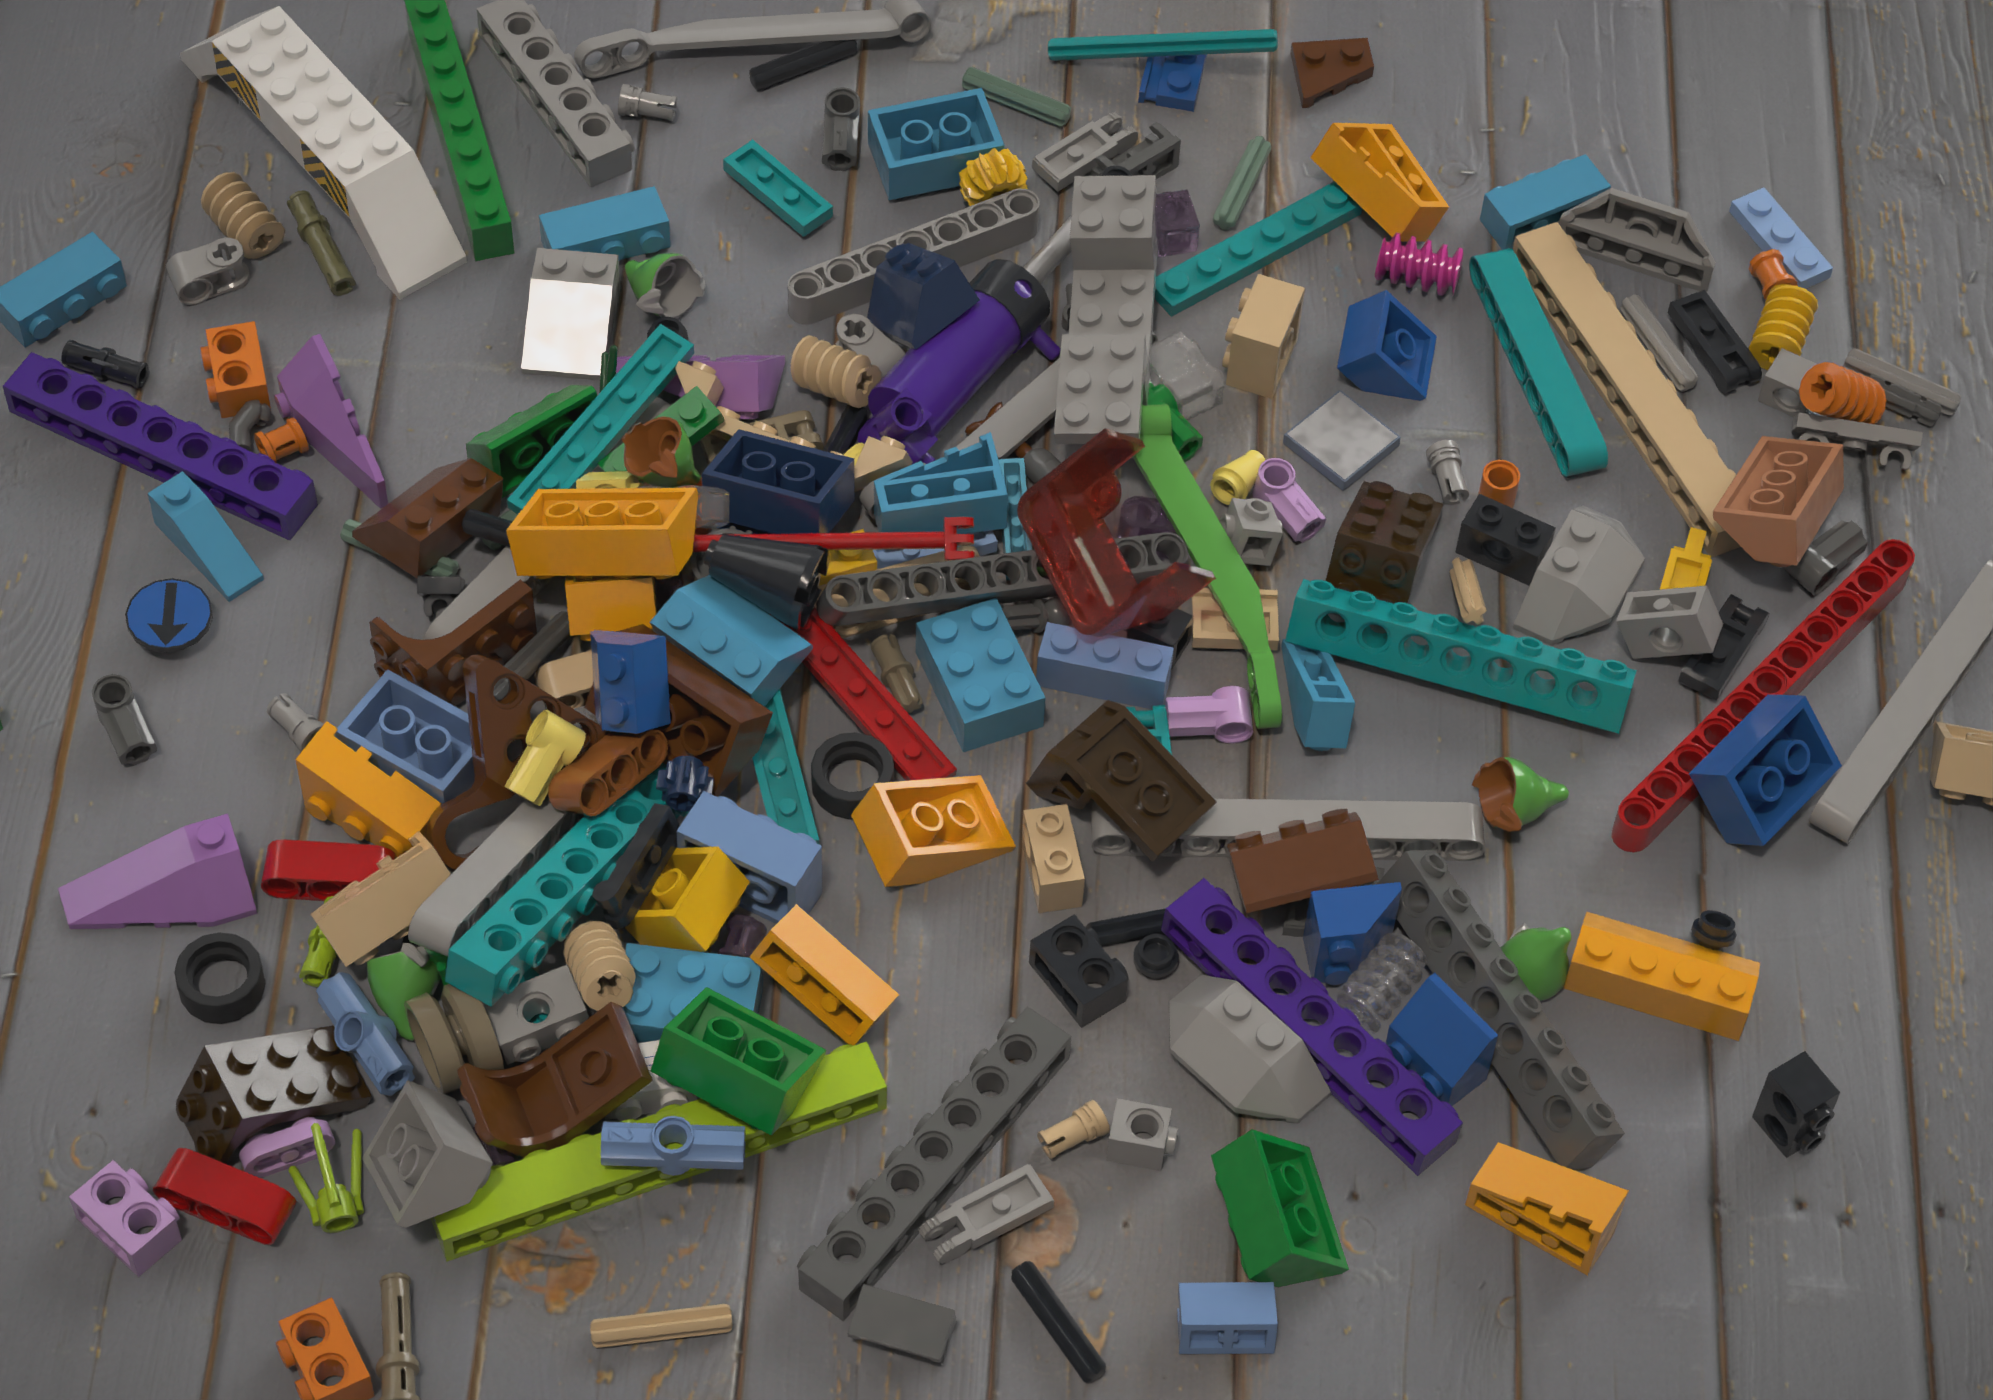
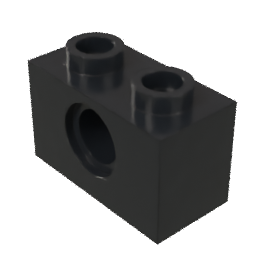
M1479 494L1461 523L1455 553L1530 586L1538 566L1553 542L1556 527Z

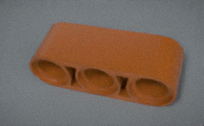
M651 729L638 734L609 732L552 778L548 791L550 803L560 811L587 816L600 814L664 762L668 750L665 735L657 729Z

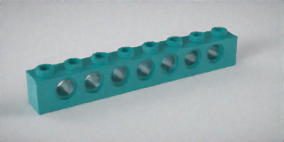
M1303 579L1295 596L1285 642L1618 734L1637 671L1628 668L1620 661H1601L1587 657L1576 649H1558L1543 645L1541 641L1532 637L1517 638L1503 634L1492 626H1474L1459 622L1456 617L1448 614L1433 615L1422 612L1408 603L1397 602L1393 604L1376 599L1375 596L1368 592H1349L1338 589L1324 580L1309 581ZM1336 613L1340 615L1345 620V622H1336L1332 620L1328 614ZM1369 625H1379L1387 633H1376ZM1411 637H1422L1428 642V644L1419 645L1415 643L1411 639ZM1452 648H1463L1470 655H1457ZM1494 660H1506L1512 667H1500ZM1546 671L1549 672L1554 678L1543 679L1536 674V672ZM1578 683H1590L1596 688V690H1584L1578 685Z
M662 763L603 812L596 816L585 815L449 949L445 982L490 1007L505 993L511 994L518 986L522 975L531 966L533 968L538 967L545 958L548 949L557 940L563 941L570 933L573 924L582 915L587 916L593 911L597 904L592 893L594 887L601 881L608 880L616 867L619 857L624 854L635 836L640 823L646 818L654 803L667 805L666 801L661 800L662 791L656 789L658 771L666 770L667 765ZM671 808L676 819L680 815L685 817L690 812L677 811Z

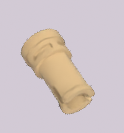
M1091 1100L1073 1111L1071 1117L1044 1131L1038 1132L1037 1136L1040 1143L1045 1142L1047 1144L1042 1146L1046 1155L1052 1159L1059 1153L1084 1140L1090 1142L1097 1137L1110 1133V1127L1100 1106L1096 1101Z

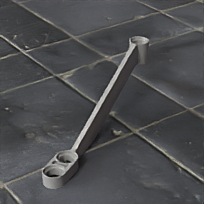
M888 0L885 8L879 10L707 19L650 33L631 28L589 38L577 46L574 59L586 77L600 78L637 68L644 64L650 54L655 51L888 38L900 35L905 41L916 42L927 35L931 27V20L917 0ZM630 42H639L636 52L631 55H622L624 46ZM595 51L603 52L602 58L598 63L594 65L585 64L588 55Z
M1153 331L1151 352L1158 342V338ZM1060 358L956 446L958 450L979 443L980 436L991 432L998 459H1005L1053 418L1056 413ZM874 481L864 487L859 498L869 515L875 519Z

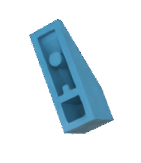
M183 471L148 492L155 525L228 602L264 580L259 568L209 498Z
M1282 639L1281 648L1293 722L1304 747H1310L1318 751H1327L1331 748H1346L1355 701L1331 654L1285 642V639Z

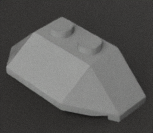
M1610 188L1562 213L1559 225L1566 235H1570L1574 239L1579 253L1696 291L1705 290L1708 292L1716 262L1689 212Z
M1583 505L1572 509L1535 572L1515 619L1513 629L1552 646L1562 642L1564 638L1579 635L1610 623L1645 560V557L1623 524L1616 519Z
M1200 975L1169 1001L1170 1053L1235 1113L1264 1118L1286 1119L1287 1122L1299 1124L1330 1097L1331 1091L1303 1040L1238 981Z

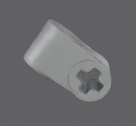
M220 238L198 248L179 252L173 255L166 264L167 273L178 299L185 305L200 304L207 299L239 290L250 279L249 268L242 262L244 257L243 247L234 238ZM223 249L227 255V260L225 261L221 252ZM233 268L235 279H232L229 269Z
M848 314L842 317L837 324L836 333L839 340L836 342V345L843 347L844 350L855 351L857 355L868 356L871 360V365L878 366L882 372L881 379L905 355V352L897 343L885 336L863 315Z

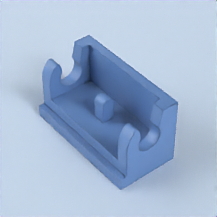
M1274 1282L1179 1283V1308H1177L1179 1354H1274L1278 1326Z

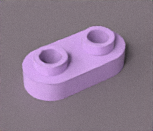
M307 1117L296 1121L291 1127L272 1134L262 1133L253 1136L246 1142L239 1153L244 1171L262 1178L289 1169L290 1166H297L317 1159L311 1126L314 1123L320 1125L327 1152H329L335 1145V1139L329 1123L325 1120Z

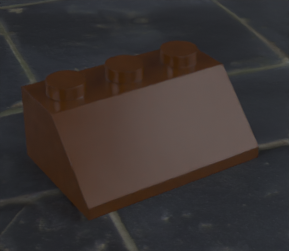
M472 458L435 468L352 531V537L418 579V576L423 575L436 565L440 558L446 557L473 536L465 533L462 527L463 518L469 509H475L497 517L500 515L503 477Z
M1336 809L1322 814L1321 821L1305 824L1304 820L1285 822L1278 826L1279 831L1262 835L1261 831L1245 832L1235 837L1236 842L1226 844L1238 893L1246 913L1310 898L1311 891L1353 887L1379 880L1362 821L1356 812L1348 813V809Z

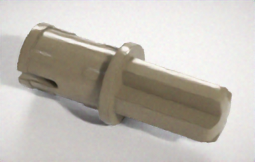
M887 634L877 637L871 643V650L881 667L880 678L882 683L890 687L894 698L910 714L914 710L919 709L923 702L912 678L914 674L913 666L904 658L896 636L890 634L889 640Z

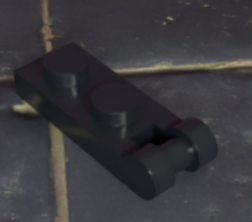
M1705 290L1670 302L1667 313L1714 376L1715 384L1721 393L1724 394L1735 390L1738 384L1742 382L1751 384L1761 380L1762 371L1758 361ZM1734 361L1738 367L1732 369L1728 363Z
M1730 594L1719 611L1723 626L1713 653L1692 654L1682 669L1678 681L1717 700L1755 638L1761 633L1770 613L1759 607L1753 610L1743 605L1742 599Z
M654 803L646 818L640 823L635 836L624 854L619 857L616 867L608 880L601 881L593 889V897L597 905L604 909V917L613 929L625 928L632 922L677 848V829L680 825L670 806Z

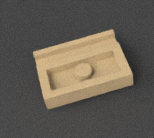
M1193 587L1191 597L1193 615L1192 648L1244 649L1209 588ZM1259 589L1269 647L1271 650H1278V590Z

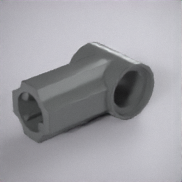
M835 88L825 98L822 164L829 166L834 171H846L849 167L856 166L860 98L850 88Z
M1841 520L1809 545L1797 566L1791 565L1782 568L1815 596L1823 592L1833 582L1841 568L1865 551L1868 542L1864 538L1862 529L1852 520L1850 522Z
M111 674L103 676L93 686V700L99 721L105 727L121 764H131L134 766L147 761L157 751V747L134 698L130 682L121 675ZM115 700H122L117 704H108Z

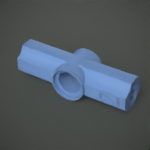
M339 972L331 978L324 979L316 992L319 995V1004L335 1026L334 1040L337 1046L343 1051L354 1054L380 1094L392 1096L397 1091L402 1090L407 1080L412 1082L415 1078L412 1072L414 1066L396 1042L394 1022L389 1017L377 1014L350 974Z
M668 1116L657 1123L603 1122L601 1165L657 1167L664 1174L672 1176L681 1175L690 1168L743 1170L745 1160V1126L691 1125L687 1120L678 1116ZM671 1142H678L683 1145L673 1150L664 1147V1145Z

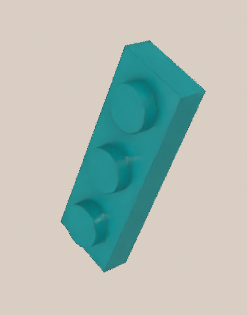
M753 139L723 159V170L803 237L833 217V205Z

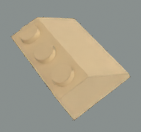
M1936 721L1930 781L1934 788L1940 789V795L1964 800L1966 794L1983 797V803L1993 806L1992 731Z

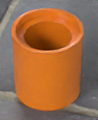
M1494 460L1486 464L1483 469L1478 495L1482 494L1513 508L1520 481L1518 468L1506 460Z

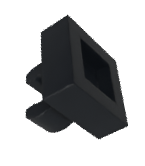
M418 576L417 594L427 597L423 606L427 617H433V607L437 601L444 600L449 606L454 600L453 597H457L465 589V580L462 577Z

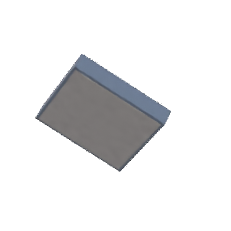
M1339 390L1284 434L1283 444L1344 491L1395 450L1400 444L1401 437Z

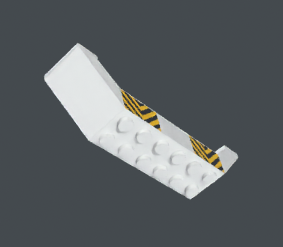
M280 6L246 18L180 53L181 60L202 83L219 75L350 218L376 267L377 276L399 300L467 263L465 252L413 148Z

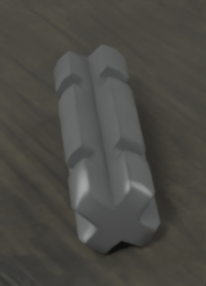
M1875 375L1869 376L1878 381L1883 387L1886 395V408L1909 418H1912L1913 415L1917 416L1918 422L1929 427L1936 423L1942 409L1940 404L1929 399L1926 402L1921 401L1922 396L1893 383L1887 386L1885 385L1886 380Z

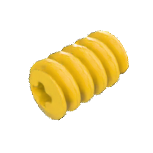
M1780 284L1775 285L1769 290L1761 317L1757 323V328L1752 336L1753 339L1748 347L1761 368L1768 371L1782 348L1801 356V349L1805 345L1810 325L1818 309V300L1805 288Z

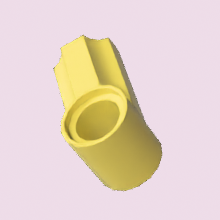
M543 710L531 724L526 736L527 747L504 787L535 805L541 806L548 794L552 778L561 771L563 766L569 765L577 757L584 744L586 733L551 711Z

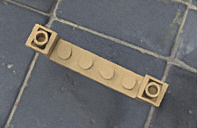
M678 361L675 369L685 394L695 386H698L716 406L724 389V386L715 375L716 370L698 361H693L692 366ZM717 406V409L722 413L725 421L708 433L728 442L737 430L740 429L811 448L816 447L813 443L797 436H793L791 441L777 436L778 431L763 422L755 421L752 426L739 421V414L722 406ZM868 436L854 466V492L864 489L870 482L910 466L912 460L907 451L904 450L905 445L887 436H882L881 440ZM831 451V452H830V453H834V454H838V455L845 456V455H843V454H841V453H838V452H835V451Z

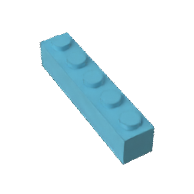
M1024 458L998 459L1008 493L1007 528L1002 529L1003 552L1012 553L1032 550Z

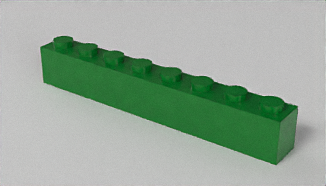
M404 0L408 33L475 262L515 254L511 219L445 0Z

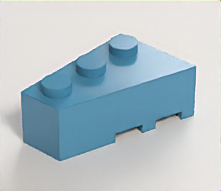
M991 432L980 436L979 443L958 450L957 447H953L944 451L943 458L924 465L919 461L874 480V516L878 532L943 531L944 517L974 518L973 528L957 529V534L1007 528L1008 493Z

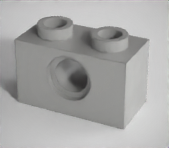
M1707 586L1627 592L1616 620L1633 659L1713 653L1723 626Z
M567 964L518 984L511 994L505 993L492 1007L482 1002L491 1020V1025L507 1065L515 1061L525 1062L535 1058L542 1050L554 1045L589 1018ZM537 1014H548V1017L540 1023L529 1022Z

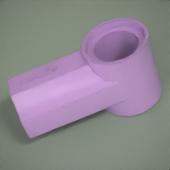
M1280 458L1265 460L1258 469L1252 493L1253 498L1272 502L1278 520H1281L1282 526L1295 542L1301 541L1303 543L1313 538L1324 527L1326 518L1296 483L1295 470L1289 462Z
M1222 687L1213 692L1211 696L1166 698L1165 706L1170 736L1215 735L1217 740L1233 744L1243 742L1253 734L1249 692L1242 687Z

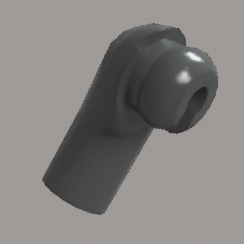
M259 400L245 402L229 423V438L240 447L251 451L250 430L254 424L258 426L266 425V421H269L271 418L270 407L267 404H260Z

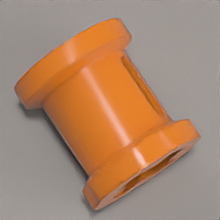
M1776 249L1763 251L1750 261L1749 271L1753 277L1759 279L1763 287L1762 296L1765 300L1769 290L1775 285L1788 284L1798 286L1795 277L1788 274L1783 265L1784 257L1782 253Z
M294 417L286 419L285 425L265 434L262 431L254 434V440L259 453L267 455L275 463H277V460L297 451L305 453L309 450L305 434Z

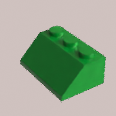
M569 385L557 393L547 395L541 402L527 410L515 413L502 424L487 432H481L476 435L471 441L466 443L467 459L472 458L503 477L502 498L517 489L597 397V391L592 385Z
M706 987L664 1027L650 1072L667 1080L671 1085L680 1087L707 1101L709 1105L722 1109L743 1120L752 1128L772 1136L793 1113L822 1062L826 1049Z
M1251 1129L1211 1155L1216 1171V1184L1223 1194L1229 1213L1228 1223L1235 1233L1242 1255L1241 1265L1249 1280L1274 1282L1275 1287H1283L1343 1274L1349 1270L1310 1147Z

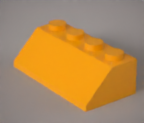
M697 488L538 489L506 530L517 576H534L537 579H548L554 576H574L577 579H587L593 576H614L617 579H627L633 576H654L657 579H667L678 576L693 552L698 505Z
M1586 911L1563 989L1739 1041L1753 1000L1759 977L1760 963Z

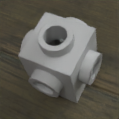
M1232 498L1227 513L1222 514L1220 517L1221 525L1245 564L1271 566L1283 534L1282 522L1278 520L1272 502L1258 498Z

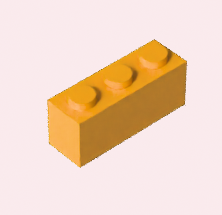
M797 904L768 932L749 956L847 1044L853 1046L868 1032L899 996L894 989Z

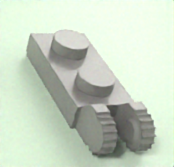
M1116 112L1109 113L1096 122L1091 121L1036 155L1032 160V169L1058 192L1073 183L1074 176H1084L1092 168L1099 166L1094 160L1096 157L1104 155L1111 159L1117 153L1122 154L1128 148L1130 149L1136 143L1139 132L1132 126L1117 132L1122 125L1123 118Z
M1027 1164L949 1204L948 1209L926 1220L919 1227L918 1231L924 1241H928L948 1233L955 1225L958 1226L961 1233L941 1243L933 1253L939 1264H946L962 1256L970 1247L975 1249L1054 1207V1199L1032 1166Z

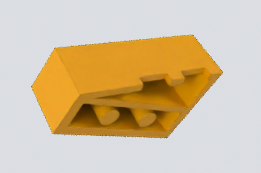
M1332 123L1310 157L1391 237L1396 232L1400 233L1401 242H1408L1411 236L1416 237V242H1426L1449 208L1392 124Z
M326 721L295 759L306 810L318 820L326 821L328 819L341 826L352 838L356 840L365 839L375 845L389 848L399 857L413 847L408 839L419 831L426 838L428 821L436 808L442 803L396 770L391 777L368 761L372 756L371 752L362 746L355 752L334 736L338 729Z
M1498 1142L1471 1182L1465 1205L1588 1276L1615 1233L1629 1190Z

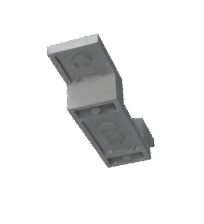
M1156 175L1074 176L1070 226V246L1074 271L1069 334H1062L1054 426L1055 444H1140L1142 405H1148L1158 252L1155 227Z

